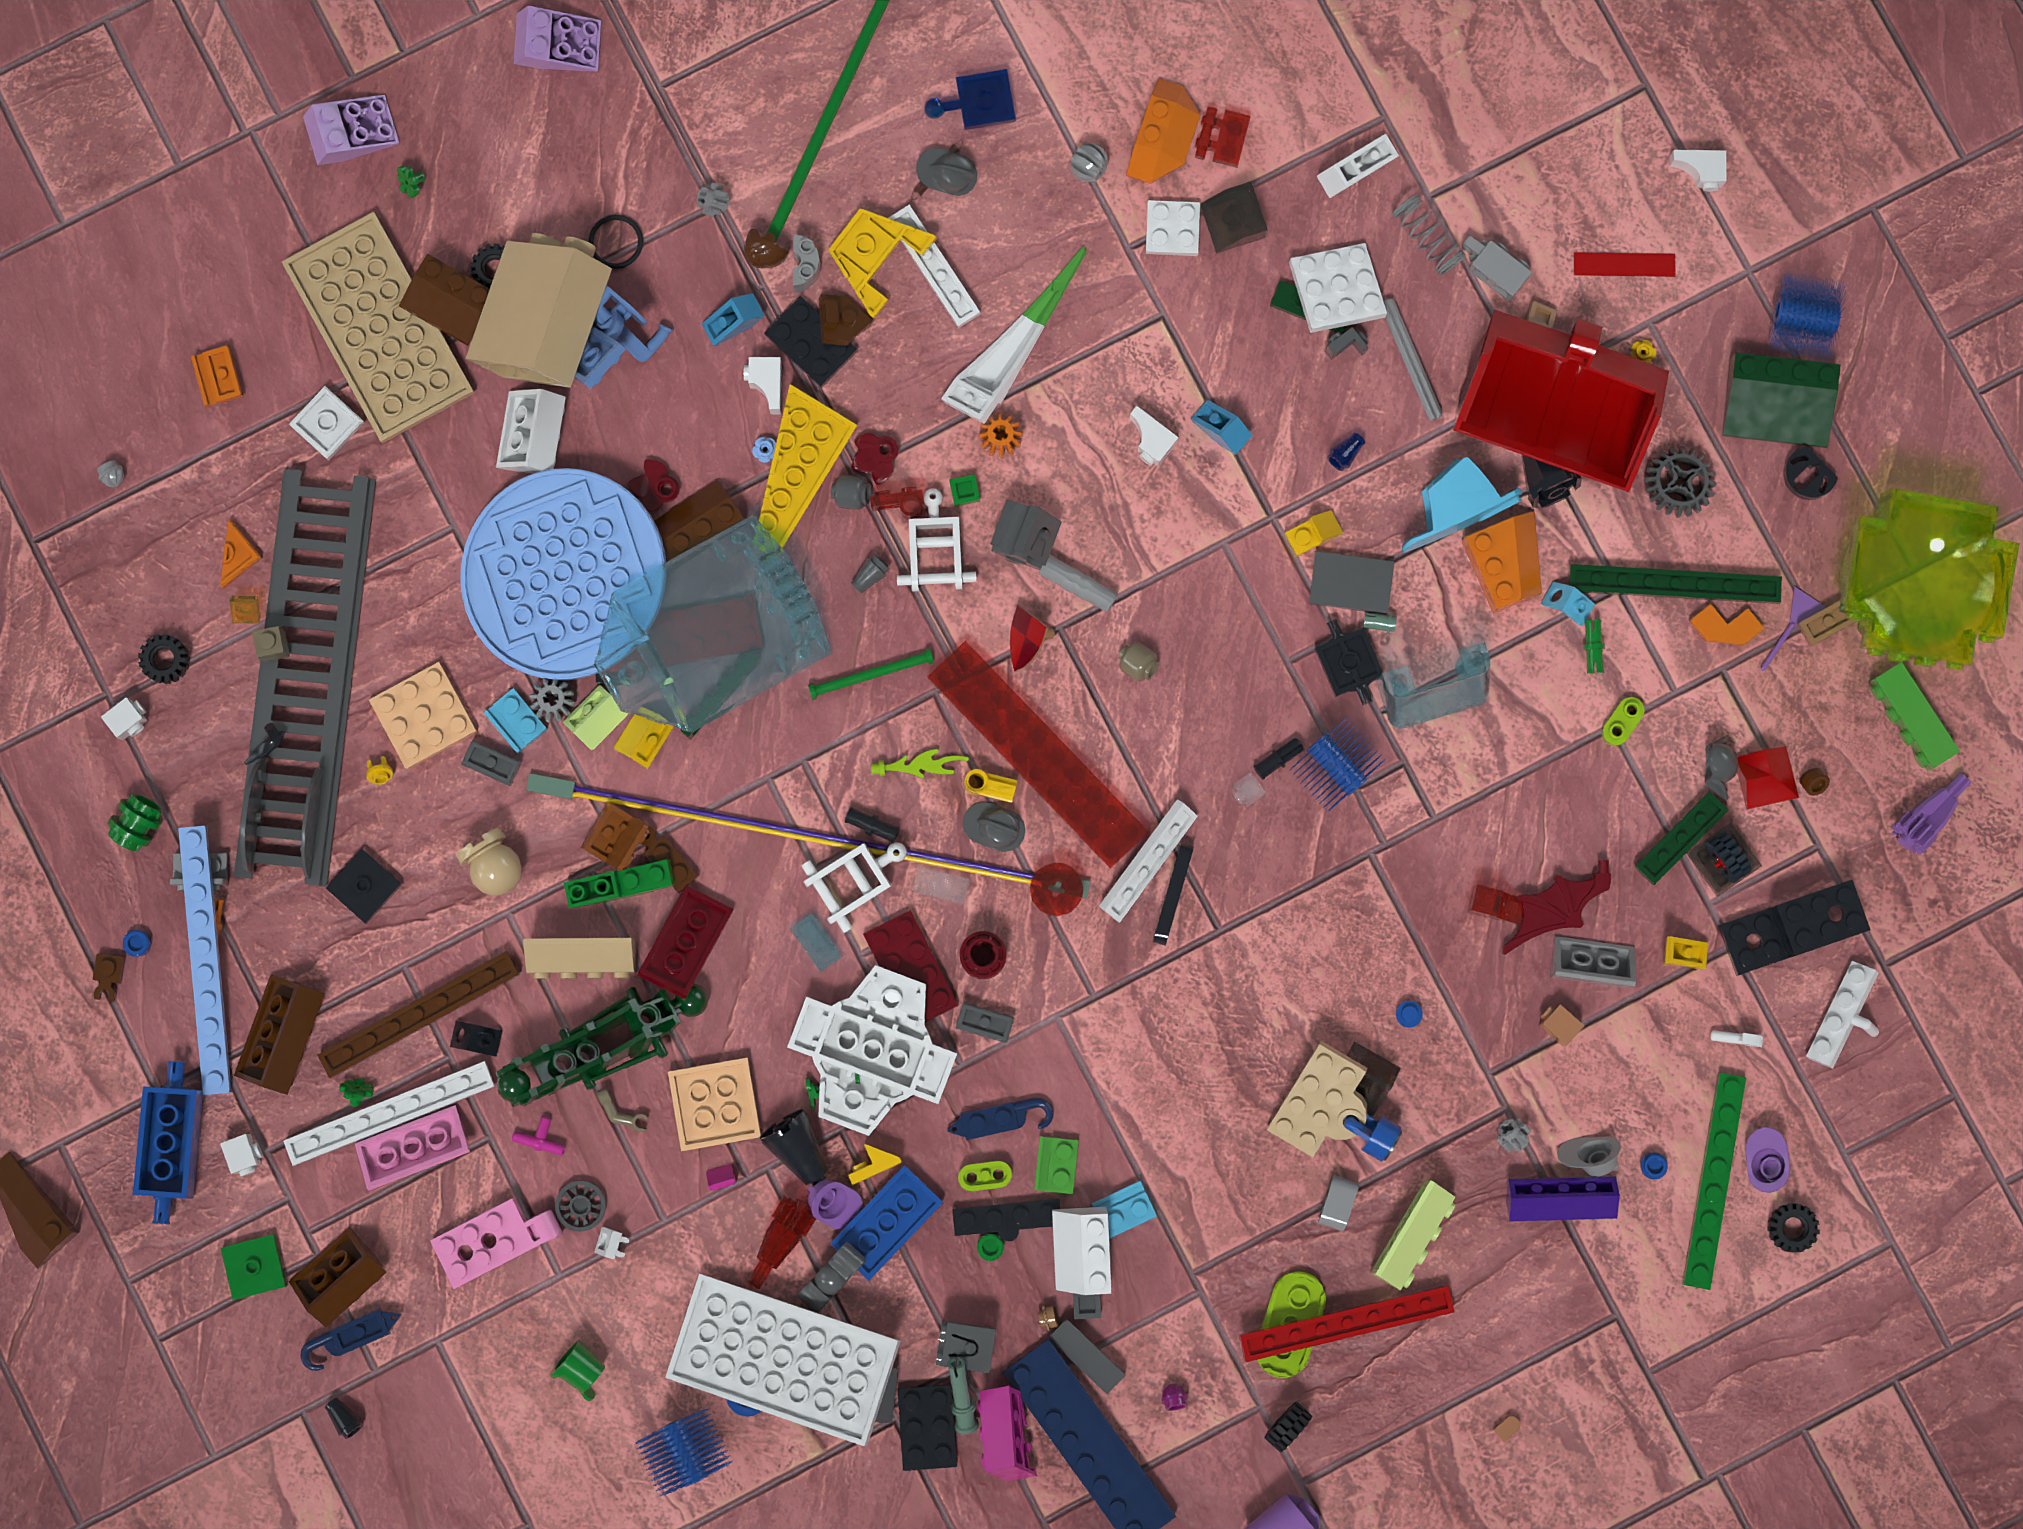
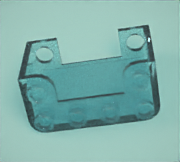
M1485 642L1459 650L1460 658L1455 665L1458 678L1416 691L1408 665L1382 673L1376 683L1390 724L1399 729L1484 704L1488 700L1490 692V657ZM1395 675H1402V676H1404L1405 679H1406L1407 684L1405 685L1404 682H1403L1400 678L1393 677V676H1395Z

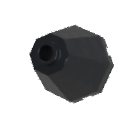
M1524 455L1521 456L1528 500L1533 508H1537L1538 503L1541 508L1551 506L1570 496L1571 494L1568 491L1570 488L1574 487L1576 491L1581 487L1582 478L1580 475Z

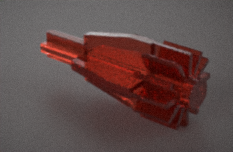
M782 1197L772 1214V1217L775 1219H773L768 1227L759 1249L757 1258L760 1261L747 1281L750 1285L760 1289L772 1268L777 1269L799 1243L802 1236L806 1237L816 1221L812 1211L808 1210L810 1206L806 1202L798 1198L794 1201L790 1197Z

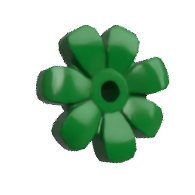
M403 165L398 167L397 176L398 181L402 183L399 186L403 194L407 193L409 198L419 195L420 189L417 184L425 181L424 174L422 172L413 174L410 166L405 167Z
M356 1078L355 1082L347 1080L344 1083H340L339 1091L344 1092V1098L350 1099L351 1106L357 1107L360 1106L364 1097L373 1096L374 1087L369 1083H365V1079Z

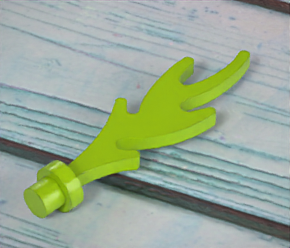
M933 749L918 755L909 765L904 764L907 756L888 765H884V760H879L876 764H870L871 774L885 776V771H900L923 779L924 775L920 773V769L934 774L948 775L953 774L954 770L943 769L942 764L955 760L968 761L969 758L964 756H948L932 760L931 757L939 751L938 749Z

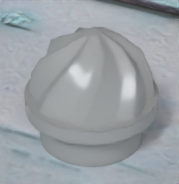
M115 460L106 462L97 469L98 479L108 487H118L125 478L124 469Z

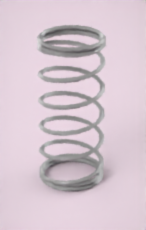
M1415 194L1398 206L1392 213V216L1398 218L1407 213L1401 222L1402 228L1417 223L1411 230L1409 238L1414 239L1426 234L1419 242L1418 249L1423 250L1435 244L1428 253L1427 260L1432 261L1443 256L1435 267V271L1439 273L1438 275H1443L1455 267L1465 257L1464 252L1457 253L1437 269L1458 244L1429 259L1430 254L1449 233L1433 243L1420 248L1422 242L1441 222L1436 223L1416 236H1411L1420 223L1432 213V211H1429L1414 222L1403 226L1407 217L1423 202V200L1419 201V194Z

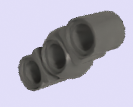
M847 1241L800 1291L797 1297L813 1312L818 1313L867 1259Z

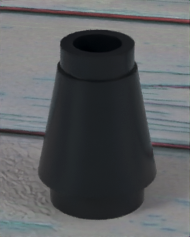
M338 1397L331 1400L325 1406L339 1436L343 1435L345 1439H348L363 1427L360 1422L361 1418L340 1401Z

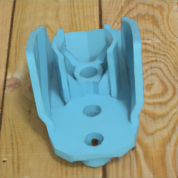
M1468 457L1462 460H1454L1422 491L1427 531L1406 539L1402 545L1403 553L1439 540L1477 521H1483L1522 501L1519 496L1522 494L1520 488H1514L1499 495L1482 471Z

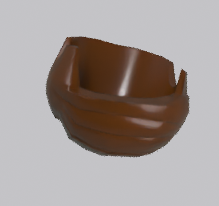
M750 229L748 231L744 244V254L746 260L756 268H774L786 260L789 253L777 246L774 234L768 233L765 237H761L757 229Z

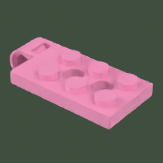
M512 1198L432 1239L430 1242L453 1289H456L508 1261L562 1235L563 1232L552 1210H548L526 1221L516 1199ZM487 1233H492L496 1237L497 1242L493 1248L487 1247L484 1243V1236ZM463 1245H468L473 1250V1256L470 1260H465L461 1256L460 1250Z

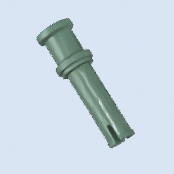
M956 1358L948 1361L947 1365L954 1396L951 1408L953 1414L956 1415L955 1430L960 1434H971L979 1427L978 1419L974 1415L976 1405L974 1400L970 1398L965 1361L958 1358L959 1366L957 1367Z

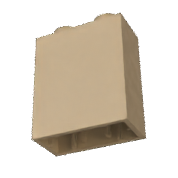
M532 233L529 243L507 241L466 359L503 378L571 388L612 268L593 258L596 250L594 245L575 237H566L563 247H561L562 243L558 240L539 233Z

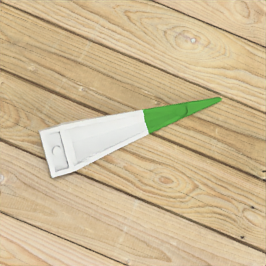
M1085 247L1078 251L1055 280L1012 326L953 380L941 398L945 404L985 424L997 404L1001 405L1086 255L1087 250Z

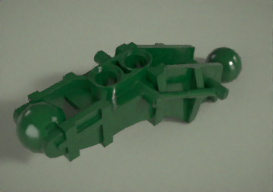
M694 984L686 1000L675 995V999L669 1000L665 990L662 989L654 998L643 1002L636 988L631 987L627 989L625 997L600 1011L597 1015L573 1030L569 1031L568 1028L561 1029L559 1032L561 1041L549 1046L547 1043L543 1044L534 1053L522 1059L518 1056L512 1059L509 1064L503 1066L502 1069L496 1072L498 1077V1094L504 1100L509 1101L512 1107L518 1105L526 1106L534 1100L546 1095L555 1094L558 1090L583 1081L587 1090H592L596 1086L595 1081L657 1055L659 1058H664L669 1053L662 1039L670 1035L679 1025L680 1020L677 1015L681 1013L687 1017H695L702 1014L708 1005L707 992L702 986ZM611 1012H613V1014H611V1015H609L608 1017L602 1019L603 1017H605V1016H607L608 1014H610ZM641 1015L646 1016L650 1024L645 1023L641 1019ZM627 1022L635 1038L599 1057V1047L591 1040ZM652 1044L654 1050L648 1052L649 1047ZM579 1052L586 1053L589 1056V1060L583 1059ZM628 1056L630 1058H633L622 1063L621 1065H618L606 1071L607 1067L623 1060ZM556 1062H562L566 1070L560 1069ZM530 1066L533 1067L541 1084L532 1089L530 1077L525 1071H522Z

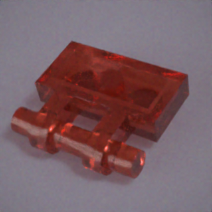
M1207 107L1206 115L1202 116L1201 120L1202 130L1200 138H1197L1195 143L1197 148L1195 158L1204 160L1206 152L1213 151L1212 162L1238 168L1251 116L1225 110L1223 119L1216 118L1217 109ZM1214 128L1220 129L1218 141L1210 140L1212 129Z

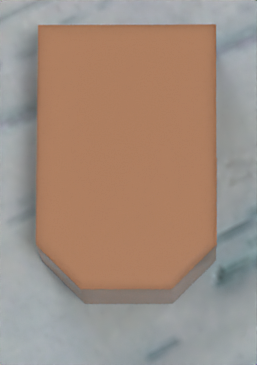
M1507 1416L1493 1430L1505 1442L1520 1429V1422L1515 1416Z

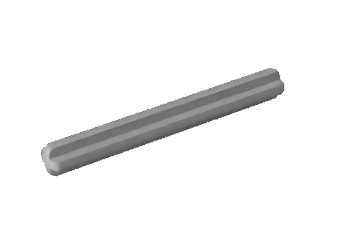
M1392 298L1383 301L1387 311L1385 319L1430 421L1436 420L1442 416V410L1395 301Z

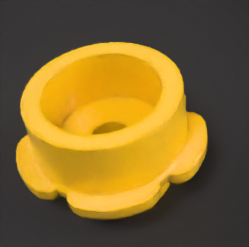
M1648 340L1636 341L1631 346L1632 352L1630 356L1650 364L1651 360L1656 357V349L1652 347L1653 344ZM1642 350L1646 352L1645 355L1641 354Z

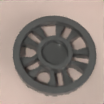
M575 1181L561 1189L556 1198L555 1211L559 1221L566 1228L578 1232L587 1231L596 1227L603 1219L606 1211V1201L602 1191L596 1185L587 1181ZM577 1185H585L582 1195L577 1193ZM569 1188L576 1195L573 1199L567 1192ZM592 1188L594 1192L589 1198L586 1197V1194ZM599 1195L601 1204L593 1205L591 1203L592 1198ZM562 1196L570 1200L568 1206L560 1205ZM592 1207L601 1209L600 1214L591 1212ZM570 1208V1213L561 1215L560 1211ZM588 1214H592L596 1218V1221L591 1225L586 1220ZM570 1215H575L576 1217L573 1226L566 1222ZM579 1217H583L584 1227H579Z

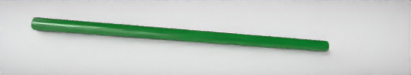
M875 0L765 236L768 233L774 234L776 242L890 0Z

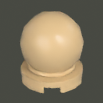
M500 828L483 834L484 841L473 847L470 842L456 853L460 865L470 864L469 876L472 884L484 894L501 896L510 893L521 879L522 867L519 856L512 848L502 845L506 835Z

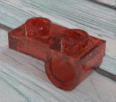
M905 487L901 489V492L892 494L890 490L875 492V496H870L872 512L900 508L901 515L907 520L918 519L923 513L922 489L917 490V487ZM915 501L919 507L915 512H907L904 509L905 503Z

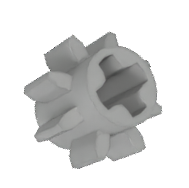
M716 183L706 184L705 187L699 190L697 204L700 208H703L702 214L714 217L715 214L721 215V212L726 211L729 205V195L723 191V185Z
M1517 1118L1515 1121L1508 1119L1499 1126L1498 1132L1500 1136L1496 1140L1509 1153L1512 1149L1520 1151L1528 1145L1529 1137L1527 1135L1531 1133V1130L1520 1118Z

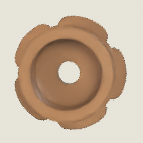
M1043 1305V1311H1038L1041 1328L1046 1327L1047 1331H1050L1051 1328L1058 1327L1054 1306L1046 1307V1305Z

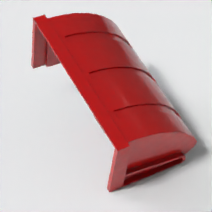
M1494 310L1476 370L1453 430L1629 492L1662 414L1669 371L1600 346L1599 342L1603 327L1577 318L1569 335Z

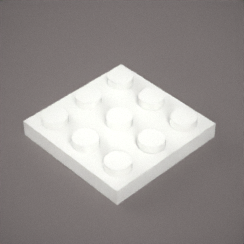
M1365 243L1290 258L1289 265L1310 333L1386 317L1387 311Z

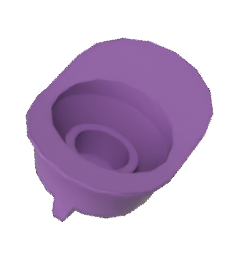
M1765 1127L1757 1129L1750 1135L1746 1143L1749 1181L1754 1188L1761 1192H1775L1782 1188L1789 1178L1788 1146L1782 1134L1775 1129Z
M823 1180L814 1187L808 1186L807 1188L810 1192L808 1203L813 1216L832 1228L844 1229L862 1210L860 1195L840 1182Z

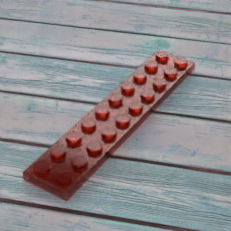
M966 641L927 676V679L1109 869L1149 833Z

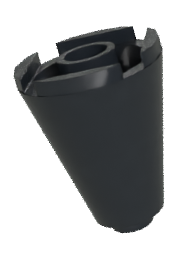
M799 1109L783 1117L784 1121L776 1125L774 1123L759 1138L762 1144L805 1185L812 1184V1186H815L820 1181L825 1180L826 1176L824 1174L828 1169L808 1115L803 1109Z

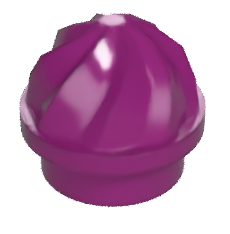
M1170 1384L1164 1389L1161 1402L1165 1405L1167 1411L1180 1410L1187 1407L1186 1400L1188 1399V1394L1185 1393L1182 1386Z

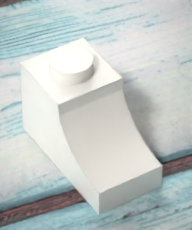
M1673 150L1669 157V167L1687 172L1694 179L1696 188H1703V191L1713 192L1718 191L1726 183V151Z
M749 357V365H744V381H748L750 389H757L766 397L769 403L770 414L781 415V358Z
M1136 406L1130 413L1129 419L1136 425L1141 436V443L1138 446L1139 457L1150 466L1155 464L1159 467L1177 444L1178 437Z

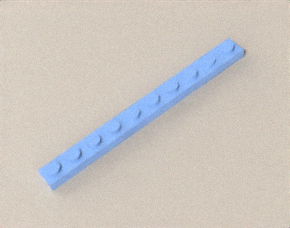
M207 825L178 828L202 1091L203 1095L230 1093L232 1089Z

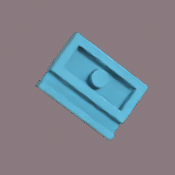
M514 688L495 702L492 707L483 712L518 754L548 730Z
M1141 1181L1092 1203L1093 1207H1106L1109 1239L1157 1217Z

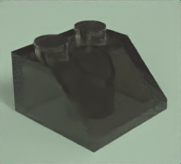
M1251 181L1228 188L1200 204L1216 253L1266 238L1268 229Z
M1354 1041L1346 1056L1368 1068L1355 1091L1364 1097L1367 1102V1114L1373 1117L1393 1087L1401 1068Z

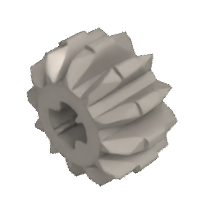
M543 679L545 687L541 688L538 684L534 685V688L539 693L530 694V698L537 701L532 703L530 707L532 710L539 709L536 714L539 719L546 714V722L551 723L553 715H555L556 720L561 722V712L567 716L571 714L566 709V706H575L574 701L568 700V698L574 696V692L572 690L566 691L569 686L567 682H563L559 686V680L553 679L552 685H550L548 679ZM551 694L556 698L559 697V700H555L557 704L554 706L546 703V700H550L548 696Z

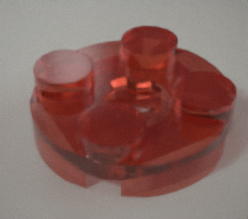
M1051 863L1045 865L1034 874L1031 880V899L1038 910L1046 915L1054 917L1068 915L1081 902L1083 896L1081 878L1075 869L1067 864ZM1056 882H1059L1064 893L1054 897L1052 896V891L1049 890V886H1055Z

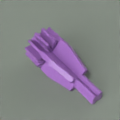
M1960 773L1946 788L1942 787L1911 811L1905 813L1892 826L1894 830L1892 834L1898 836L1896 840L1905 849L1911 850L1912 853L1917 852L1919 855L1924 853L1937 839L1935 835L1947 824L1959 804L1957 798L1971 784L1970 779H1967L1964 774Z

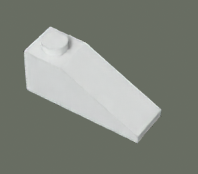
M1384 134L1317 175V178L1329 198L1399 155L1388 136Z

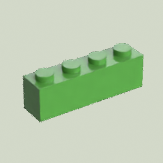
M1902 662L1869 682L1872 686L1870 688L1871 693L1876 700L1882 701L1886 707V716L1892 723L1897 724L1901 730L1899 733L1901 739L1907 746L1910 745L1916 753L1914 758L1921 768L1925 767L1929 771L1960 752Z

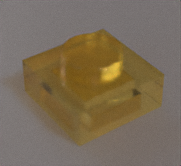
M231 596L230 610L232 623L259 624L261 617L258 596Z

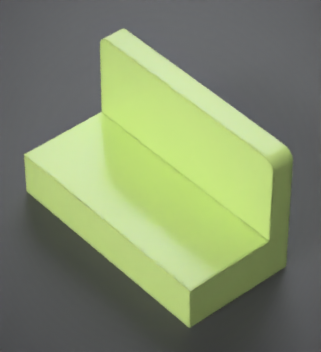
M599 685L562 723L590 750H594L628 715V711Z

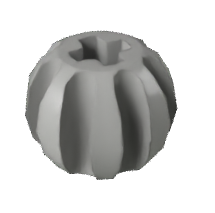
M1084 143L1073 154L1070 166L1073 174L1079 180L1095 182L1106 171L1109 159L1106 151L1100 145Z

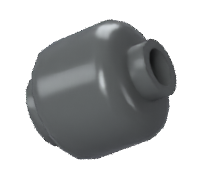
M841 475L837 482L831 486V498L835 499L836 505L839 508L861 510L871 500V485L862 476Z

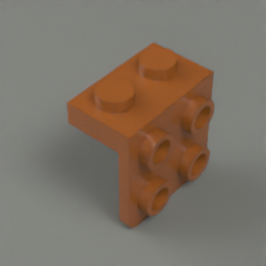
M608 802L580 848L621 871L624 867L630 865L637 845L646 839L648 824L632 817Z

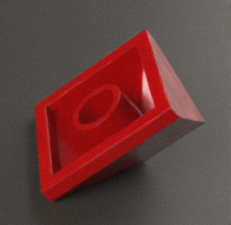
M1786 746L1764 749L1737 757V774L1746 810L1799 798Z

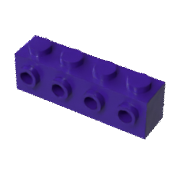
M1616 1176L1508 1179L1506 1204L1509 1222L1617 1219L1620 1193Z

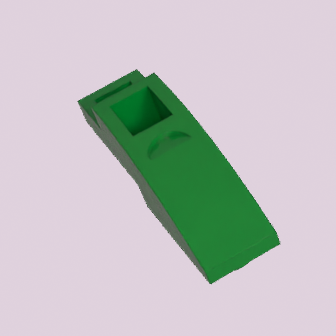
M668 859L621 871H610L564 882L569 909L634 897L675 886L671 862Z

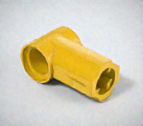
M980 769L969 771L963 780L964 789L971 795H981L1009 803L1013 801L1017 780L986 773ZM973 775L981 777L983 786L979 789L972 788L969 785V778Z

